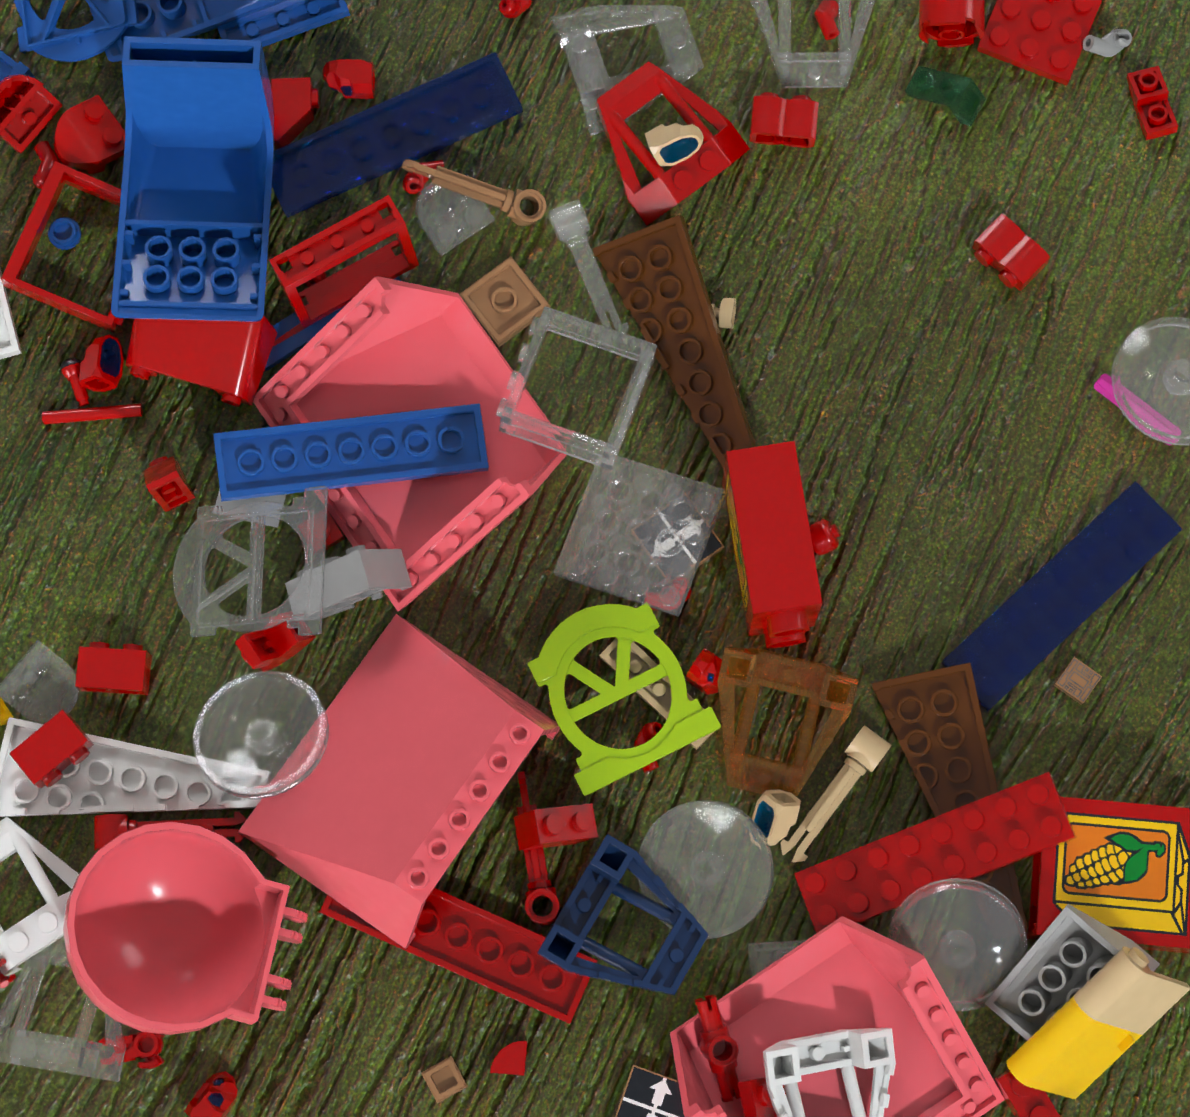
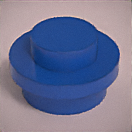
M58 218L50 225L48 237L56 248L69 250L79 243L81 228L71 218Z

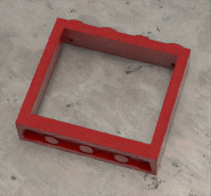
M54 161L1 277V281L6 288L114 332L117 324L122 326L126 318H116L111 313V309L108 316H105L21 280L65 184L120 207V188Z
M389 195L269 260L303 328L347 305L374 277L380 276L395 279L419 266L405 221ZM387 208L389 216L383 219L379 211ZM391 235H396L397 240L298 293L296 287ZM400 246L402 253L395 256L393 249ZM289 261L292 269L284 273L280 265ZM306 298L309 304L304 306L301 299Z

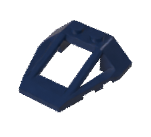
M607 834L560 911L537 954L568 972L675 995L709 934L687 908L674 897L660 877L654 874L637 851ZM626 869L633 873L667 907L620 883L619 881ZM611 893L673 926L648 969L587 937ZM581 948L619 970L576 957Z

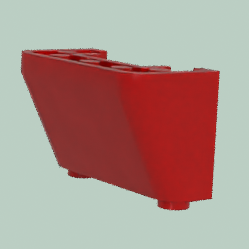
M265 316L258 322L134 319L125 365L130 369L132 376L143 380H148L150 376L156 377L159 373L214 389L218 394L222 395L221 401L226 404L240 407V404L244 403L252 406L275 342L277 331Z

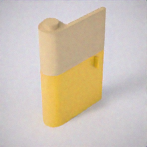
M1123 947L1006 1061L1007 1067L1018 1081L1028 1087L1076 1099L1190 990V986L1185 982L1151 971L1147 966L1149 963L1148 958L1138 948L1133 947L1130 949Z

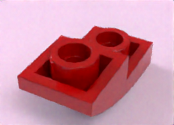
M1159 66L1128 73L1127 81L1131 98L1145 140L1177 133L1178 123L1169 104V91Z

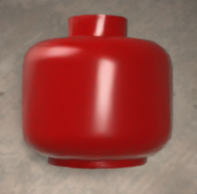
M821 519L809 525L813 550L817 555L821 556L838 548L839 541L837 537L841 536L836 524L831 525L828 520Z

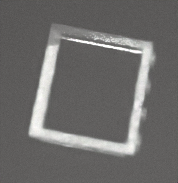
M545 306L541 317L535 316L532 321L529 335L533 337L530 345L524 343L518 358V362L522 363L519 372L513 370L507 389L511 390L508 400L502 398L496 413V416L501 417L499 431L613 471L653 364L658 345ZM547 331L637 361L607 443L516 411Z

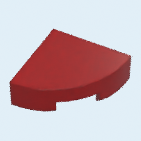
M528 1041L513 1042L501 1049L492 1062L490 1073L525 1076Z

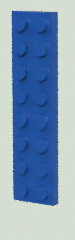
M480 404L213 433L221 502L482 472L489 469Z

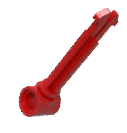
M524 771L517 772L523 804L522 807H517L518 815L537 809V804L530 805ZM544 848L523 850L529 882L527 883L528 892H525L526 913L535 924L541 926L550 925L558 917L561 905L557 898L556 888L552 887L551 880L548 877ZM547 898L552 902V911L547 916H538L534 913L533 907L538 899Z
M234 812V818L139 822L137 820L129 821V817L126 814L94 816V851L100 850L120 834L143 825L165 822L201 826L225 838L235 837V843H241L245 837L238 833V829L215 830V827L237 826L245 823L247 819L240 812Z

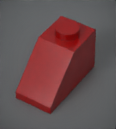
M310 77L271 79L274 109V148L276 151H283L314 120V108H320L319 89L313 87Z

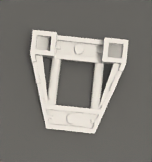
M5 817L0 821V862L17 852L46 904L5 932L0 925V959L6 960V963L0 967V971L4 976L15 974L22 969L20 964L64 936L63 925L66 903L71 891L61 896L57 895L34 853L71 889L79 875L67 863L53 854L9 817Z
M892 1028L836 1030L779 1041L763 1051L766 1085L777 1117H806L797 1083L802 1081L801 1075L837 1068L841 1069L852 1117H866L854 1066L862 1069L874 1067L869 1117H883L884 1109L889 1106L890 1095L887 1094L890 1075L894 1076L896 1065Z

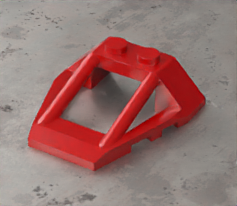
M649 61L595 100L607 138H609L614 153L617 170L621 175L626 198L646 226L690 196L750 150L727 118ZM660 93L664 95L687 125L693 124L699 127L704 136L703 144L695 154L674 165L666 172L659 166L656 159L624 121ZM691 108L711 124L718 133L712 135ZM621 138L654 178L653 181L643 188L639 183Z

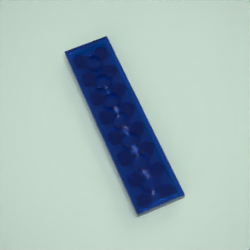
M494 52L275 150L273 155L272 188L286 218L402 167L405 159L415 161L523 112V107L497 53Z
M1135 481L941 663L945 667L971 663L979 703L989 711L1167 545L1182 528Z

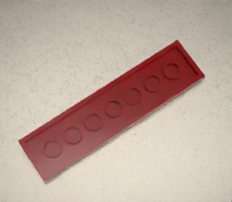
M1047 772L796 872L794 875L814 929L818 933L842 916L859 924L1077 837L1050 772Z
M436 888L432 890L425 901L414 930L416 936L406 949L328 895L319 911L323 915L568 1024H571L591 978L568 972L537 954L546 937ZM580 952L576 955V957L594 963L598 962V960Z

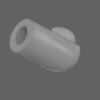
M1115 29L1102 38L1088 35L1083 40V49L1104 57H1112L1131 43L1132 36L1127 29Z

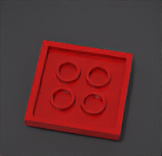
M997 0L977 51L1067 86L1082 51L1083 40L1089 34L1102 0Z

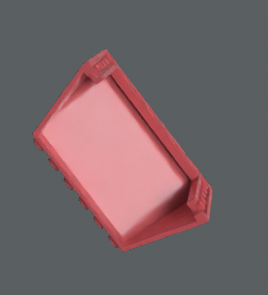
M380 276L374 277L256 393L253 401L270 427L480 404L489 465L488 471L315 491L353 547L365 545L366 549L402 550L412 587L405 590H383L398 612L402 611L532 496L570 452L567 445L458 293Z
M396 614L238 833L406 949L416 936L414 930L427 897L542 735H547L549 739L553 740L560 727L556 721Z
M843 916L717 1000L722 1022L727 1024L730 1037L738 1045L739 1053L736 1059L738 1066L735 1069L739 1082L766 1077L763 1051L779 1041L842 1029L892 1028L896 1065L894 1076L890 1075L887 1092L890 1095L888 1108L884 1109L883 1117H981L1005 1100L926 958L921 953ZM698 1013L670 1032L684 1117H745L741 1098L736 1099L734 1096V1101L722 1102L716 1074L711 1072L708 1059L700 1051V1041L702 1038L700 1031L703 1027ZM724 1040L714 1045V1056H719L724 1052ZM854 1066L866 1117H869L874 1067L862 1069ZM840 1068L801 1075L802 1081L797 1083L806 1117H852Z

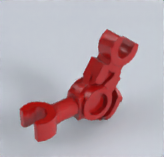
M140 1031L129 1036L118 1037L119 1042L111 1038L100 1039L98 1045H109L112 1049V1054L108 1058L99 1059V1062L109 1065L117 1062L120 1057H123V1063L134 1061L140 1057L145 1059V1062H138V1068H156L165 1062L160 1056L164 1046L163 1038L165 1035Z

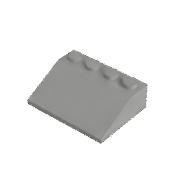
M1068 904L988 998L985 1004L1023 1038L1028 1040L1123 947L1130 949L1136 947L1141 950L1149 960L1147 966L1153 972L1160 963L1133 940Z

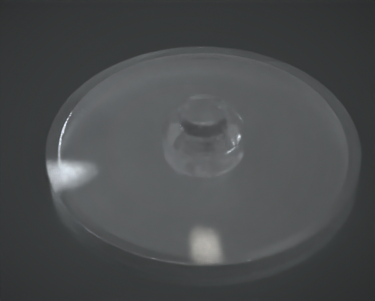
M1183 317L1155 319L1134 330L1117 352L1111 375L1113 393L1122 413L1142 433L1163 443L1190 445V319Z
M276 671L254 672L228 682L216 691L203 706L194 727V753L206 777L220 790L241 798L260 799L272 797L297 786L316 768L327 746L329 722L322 702L307 683L287 673Z
M713 800L692 801L676 806L664 813L653 823L641 844L639 854L645 860L644 862L656 876L660 877L674 897L687 908L709 934L707 939L727 936L742 929L760 913L768 900L774 877V864L770 846L759 826L747 814L734 806ZM638 879L642 895L667 907ZM660 920V921H661L662 923H664L667 927H669V928H672V927H673L672 925H670V924H668V923H666V922Z
M953 878L939 880L914 891L896 910L888 932L889 939L921 953L926 958L955 1011H969L987 1006L985 1002L1028 952L1025 925L1013 903L995 888L970 879Z

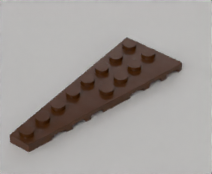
M677 215L592 248L594 256L598 257L607 272L608 279L615 285L621 295L626 309L630 310L641 328L640 332L661 367L667 371L676 386L675 390L678 395L683 398L691 411V416L695 423L699 424L708 439L709 446L723 469L726 451L756 447L684 217Z
M971 663L872 683L873 690L935 817L999 792ZM1014 863L967 881L994 939L1029 932Z

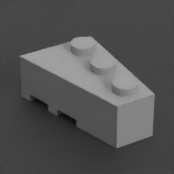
M365 545L348 548L346 555L343 557L327 558L321 561L322 566L319 568L301 570L296 573L297 578L285 583L295 621L320 620L354 608V603L371 596L372 600L382 598V591L385 589L405 590L412 587L401 549H366Z

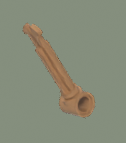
M405 159L403 161L402 168L406 171L433 179L431 183L433 185L500 208V211L506 212V216L510 217L517 225L529 226L542 218L546 211V201L543 195L536 190H520L517 188L515 191L505 190L438 165L435 170L413 160ZM521 200H528L532 203L534 207L532 216L522 213L520 209Z

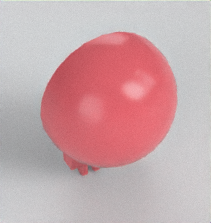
M165 822L143 825L120 834L93 855L77 876L67 900L63 934L67 960L77 984L96 1007L113 1020L141 1032L173 1035L198 1031L226 1018L252 1025L258 1021L261 1007L285 1011L286 1001L264 995L266 986L279 990H290L292 985L289 979L269 974L277 939L299 944L302 942L303 936L297 931L284 929L280 926L282 919L294 923H306L308 915L305 912L285 907L290 886L265 879L245 852L224 836L197 825Z

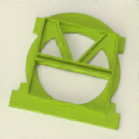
M648 603L638 608L620 604H603L580 610L561 622L547 638L539 657L528 662V666L538 686H548L550 705L558 726L566 738L582 753L576 759L581 771L575 774L574 777L584 796L721 728L712 707L703 710L698 699L688 700L683 671L670 648L654 634V630L659 628L660 625ZM610 637L617 638L615 687L574 660L575 656L592 642ZM637 642L650 650L658 658L660 664L629 680L631 643ZM568 674L574 676L600 693V695L572 709L567 708L564 690L566 676ZM666 676L669 678L672 699L668 718L661 730L651 740L642 745L627 749L606 747L591 740L574 723Z

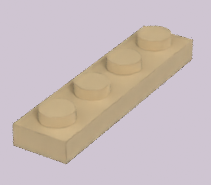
M617 638L599 655L615 673ZM634 642L631 643L629 680L658 665ZM668 676L636 691L665 721L670 712L672 699ZM687 693L688 700H690V701L694 700V699ZM714 732L690 744L697 750Z

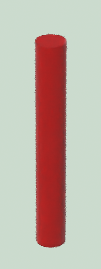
M139 403L43 411L42 422L46 425L142 417L143 408L142 404Z

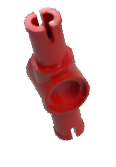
M716 995L704 996L705 1000L703 998L695 1000L703 1027L700 1031L702 1036L700 1051L708 1059L711 1072L716 1074L722 1102L734 1101V1096L736 1099L741 1098L738 1087L739 1080L735 1069L738 1066L736 1059L739 1049L736 1041L730 1037L727 1024L722 1022ZM724 1040V1052L719 1056H714V1045Z

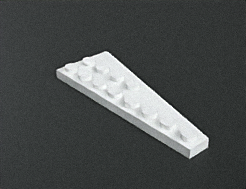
M9 717L0 750V817L256 808L269 790L273 777L271 773L86 734L94 744L88 749L90 752L88 757L77 765L71 763L62 771L63 777L51 787L45 785L39 788L31 782L9 753L44 724Z

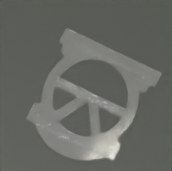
M326 486L305 488L304 497L293 498L291 506L276 502L258 501L240 505L223 513V507L218 505L197 508V519L191 525L179 546L173 569L175 597L180 610L191 623L190 636L216 635L218 627L237 632H255L274 627L284 621H287V628H298V634L301 636L322 633L328 488ZM266 517H272L286 522L299 535L305 551V567L302 578L292 595L277 608L261 614ZM246 519H251L249 552L223 538V533ZM215 548L248 566V568L214 592H208L205 582V566L211 549ZM248 583L245 616L227 613L219 607L221 601Z

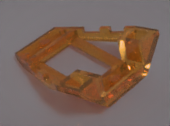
M725 647L718 676V691L727 786L763 794L765 790L780 789L790 792L797 797L822 755L834 740L840 727L850 715L859 679L828 665L755 648ZM735 685L746 687L736 733ZM761 686L808 697L793 765L745 753ZM820 706L833 708L810 752Z

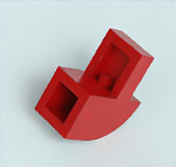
M293 611L279 614L262 630L243 634L235 641V644L241 651L244 661L253 670L260 668L262 672H266L296 655L316 636L305 621H295Z

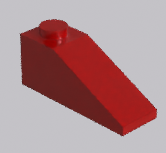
M167 456L157 458L149 464V468L143 470L145 485L149 493L165 512L195 498L174 456L170 458Z

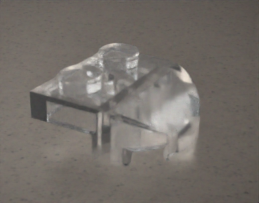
M432 181L425 185L418 194L415 211L416 221L439 256L444 255L495 221L485 203L431 184Z
M37 640L0 683V697L27 719L39 723L48 722L62 709L69 713L75 706L79 695L78 688L75 687L76 674L63 659Z

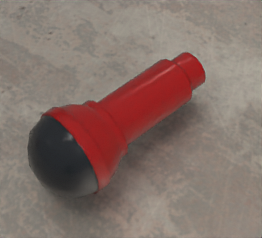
M73 357L67 358L61 364V373L70 381L76 401L79 402L80 407L90 404L88 400L89 395L86 388L82 387L79 382L81 361Z

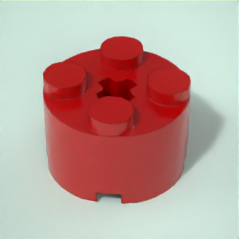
M919 0V38L923 42L929 44L930 38L937 40V46L953 48L974 44V38L979 36L980 40L984 37L985 0Z

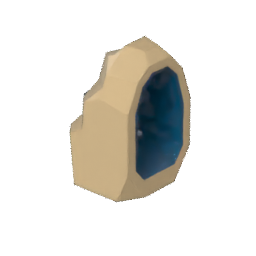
M674 123L669 126L661 124L645 133L649 149L659 166H674L690 158L700 149L704 139L702 131L693 124L681 125Z
M780 789L765 790L757 800L752 816L751 832L753 840L761 847L776 845L785 838L790 827L796 824L801 800L792 793Z

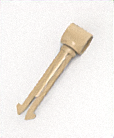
M865 725L862 727L844 752L849 756L845 759V764L801 822L790 840L786 841L783 838L780 842L783 856L797 844L807 830L809 833L797 848L792 862H802L808 858L804 854L806 849L823 829L858 779L866 773L865 769L870 772L874 771L892 746L890 743Z

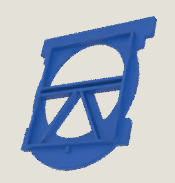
M14 0L23 26L17 28L20 52L34 51L45 58L60 62H76L92 58L113 45L127 27L139 24L137 3L135 0H110L107 4L102 0H85L96 13V19L76 29H58L56 24L65 0H52L44 20L36 14L29 0Z

